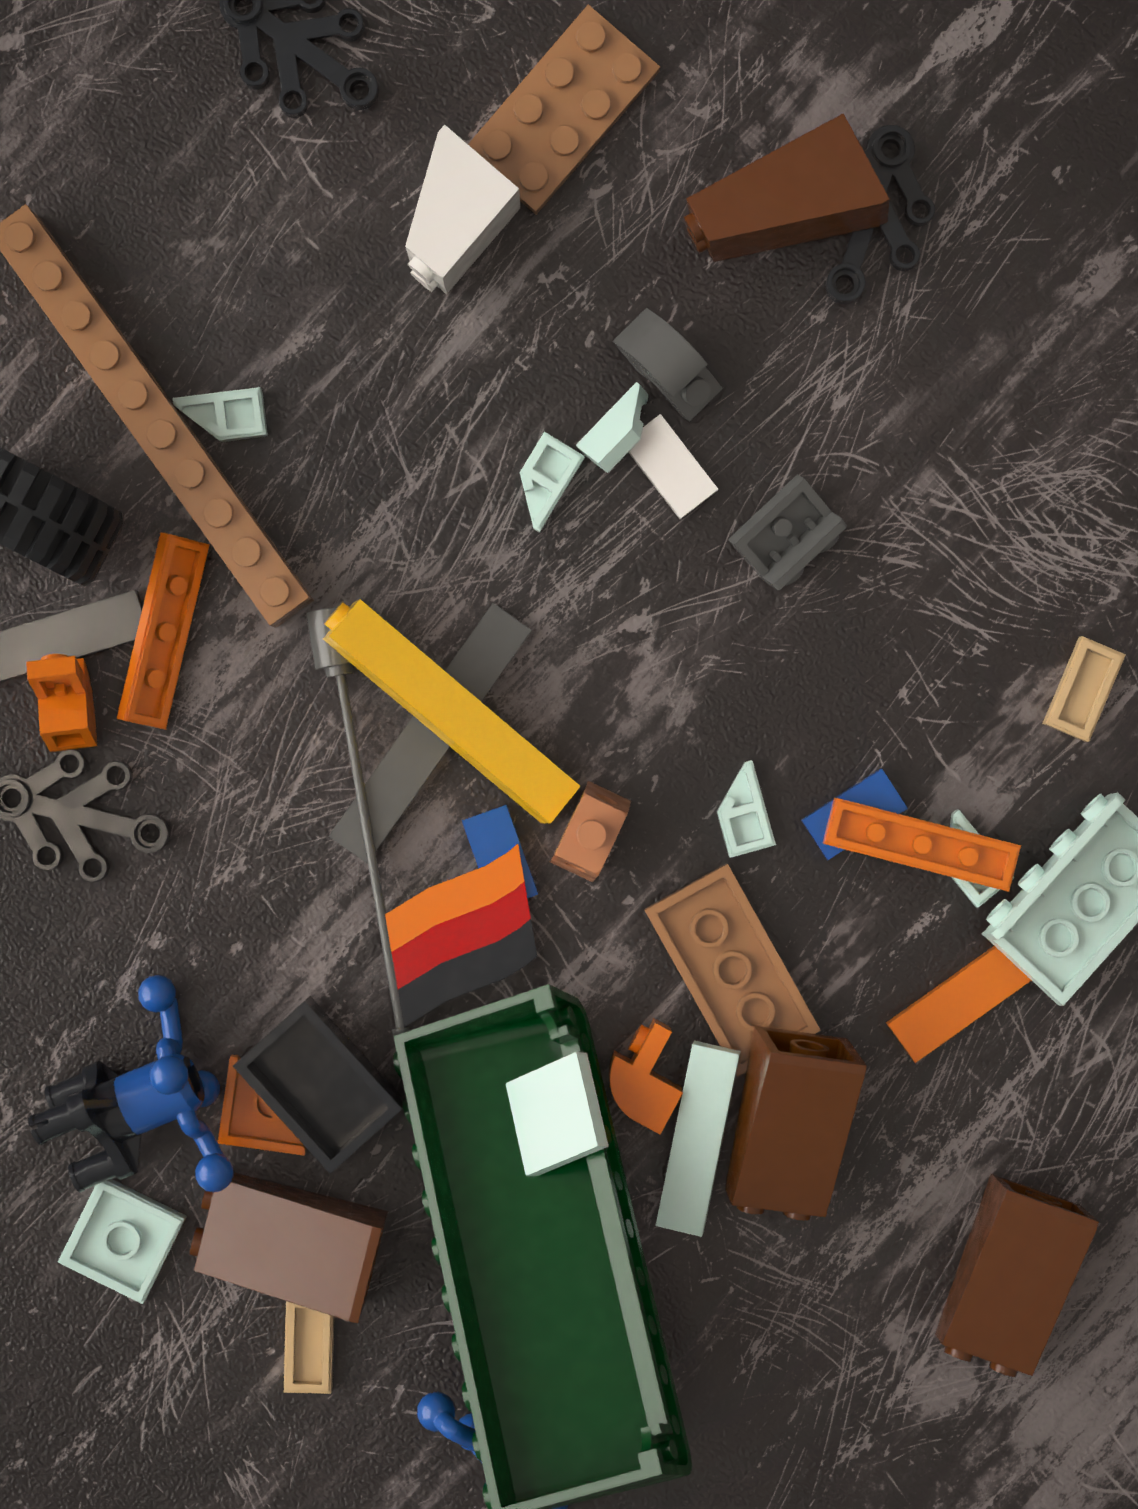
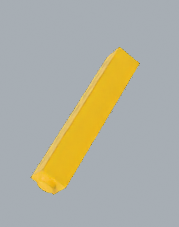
M361 599L353 602L350 607L342 602L324 623L331 629L323 638L326 643L540 823H552L581 787Z

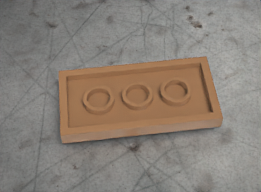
M588 4L468 145L519 188L520 202L537 215L660 72V66Z
M727 863L644 909L719 1045L741 1051L736 1073L737 1077L746 1073L755 1026L811 1034L821 1031Z

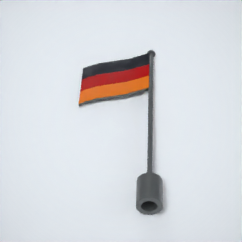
M337 607L319 609L306 613L315 670L325 669L326 677L336 676L396 1025V1028L391 1030L394 1035L410 1031V1026L407 1025L446 1001L503 980L528 965L537 957L518 844H516L507 853L486 866L431 886L386 913L345 676L355 673L354 666L323 640L331 630L324 623Z

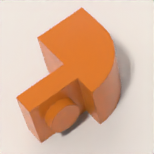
M48 654L43 656L41 660L26 662L27 680L38 698L40 735L49 752L97 746L92 687L84 658L76 659L75 656L64 654Z
M653 1018L649 1027L641 1024L628 1047V1050L634 1052L631 1059L614 1050L609 1065V1081L614 1100L624 1114L637 1123L661 1134L683 1091L680 1085L652 1071L672 1033L670 1026Z

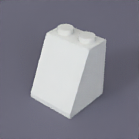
M446 125L437 134L405 245L410 260L408 266L412 269L411 275L429 291L432 292L438 287L445 294L453 288L520 209L519 188Z

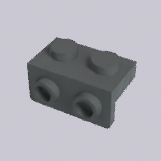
M797 474L739 528L728 541L762 580L776 590H780L799 579L804 572V567L819 553L833 547L839 539V534L846 529L847 524L840 516L833 513L809 483Z

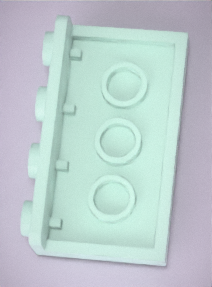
M1118 792L1108 794L1106 797L1102 794L1097 795L1081 812L1085 820L1074 832L1067 829L1053 842L1049 850L1054 854L1043 867L1036 864L1029 869L1018 882L1022 890L1011 902L1007 899L1001 901L986 918L990 925L982 935L1059 1006L1065 1005L1138 923V817L1123 804L1125 798Z

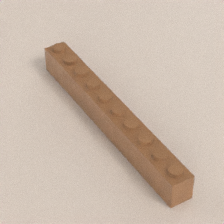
M25 204L0 222L1 253L267 623L277 628L313 602L312 596L38 215Z

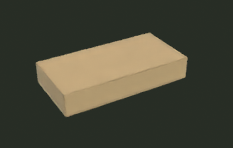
M1080 636L1042 724L1084 742H1089L1126 654Z
M286 1301L284 1393L331 1394L333 1389L334 1316Z

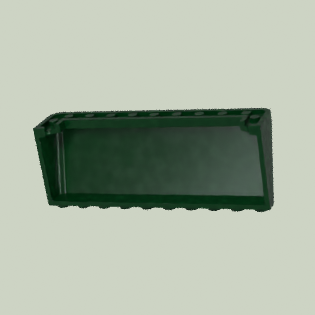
M547 984L393 1036L396 1046L393 1062L397 1074L403 1080L406 1097L403 1098V1110L413 1128L415 1143L412 1146V1154L415 1164L421 1170L425 1190L422 1192V1202L433 1224L435 1237L432 1239V1251L436 1261L441 1265L445 1285L442 1286V1299L447 1311L452 1316L455 1333L452 1335V1347L456 1358L462 1364L465 1379L462 1385V1396L466 1407L472 1412L476 1431L473 1433L472 1443L474 1452L483 1465L486 1480L483 1485V1497L487 1508L554 1509L690 1475L692 1471V1458L591 1028L585 1009L579 999ZM572 1053H587L609 1147L539 1176H526L506 1083Z

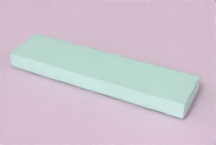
M695 1040L692 1044L656 1226L700 1237L704 1233L741 1051Z

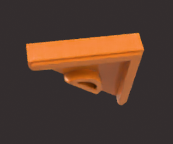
M231 1055L218 1144L305 1156L307 1148L233 1067L240 1059V1056Z

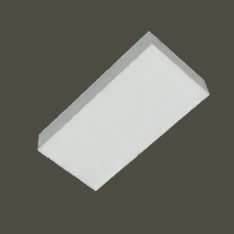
M661 414L642 428L641 439L628 453L678 518L682 519L717 492L718 488Z

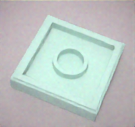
M572 1053L506 1083L526 1176H539L609 1147L587 1053Z
M109 1179L95 1185L58 1263L143 1304L187 1216L113 1179Z

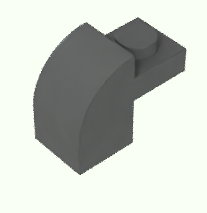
M648 308L642 311L613 340V343L636 371L655 384L676 411L689 422L723 389L706 368L707 362L693 346L670 324Z

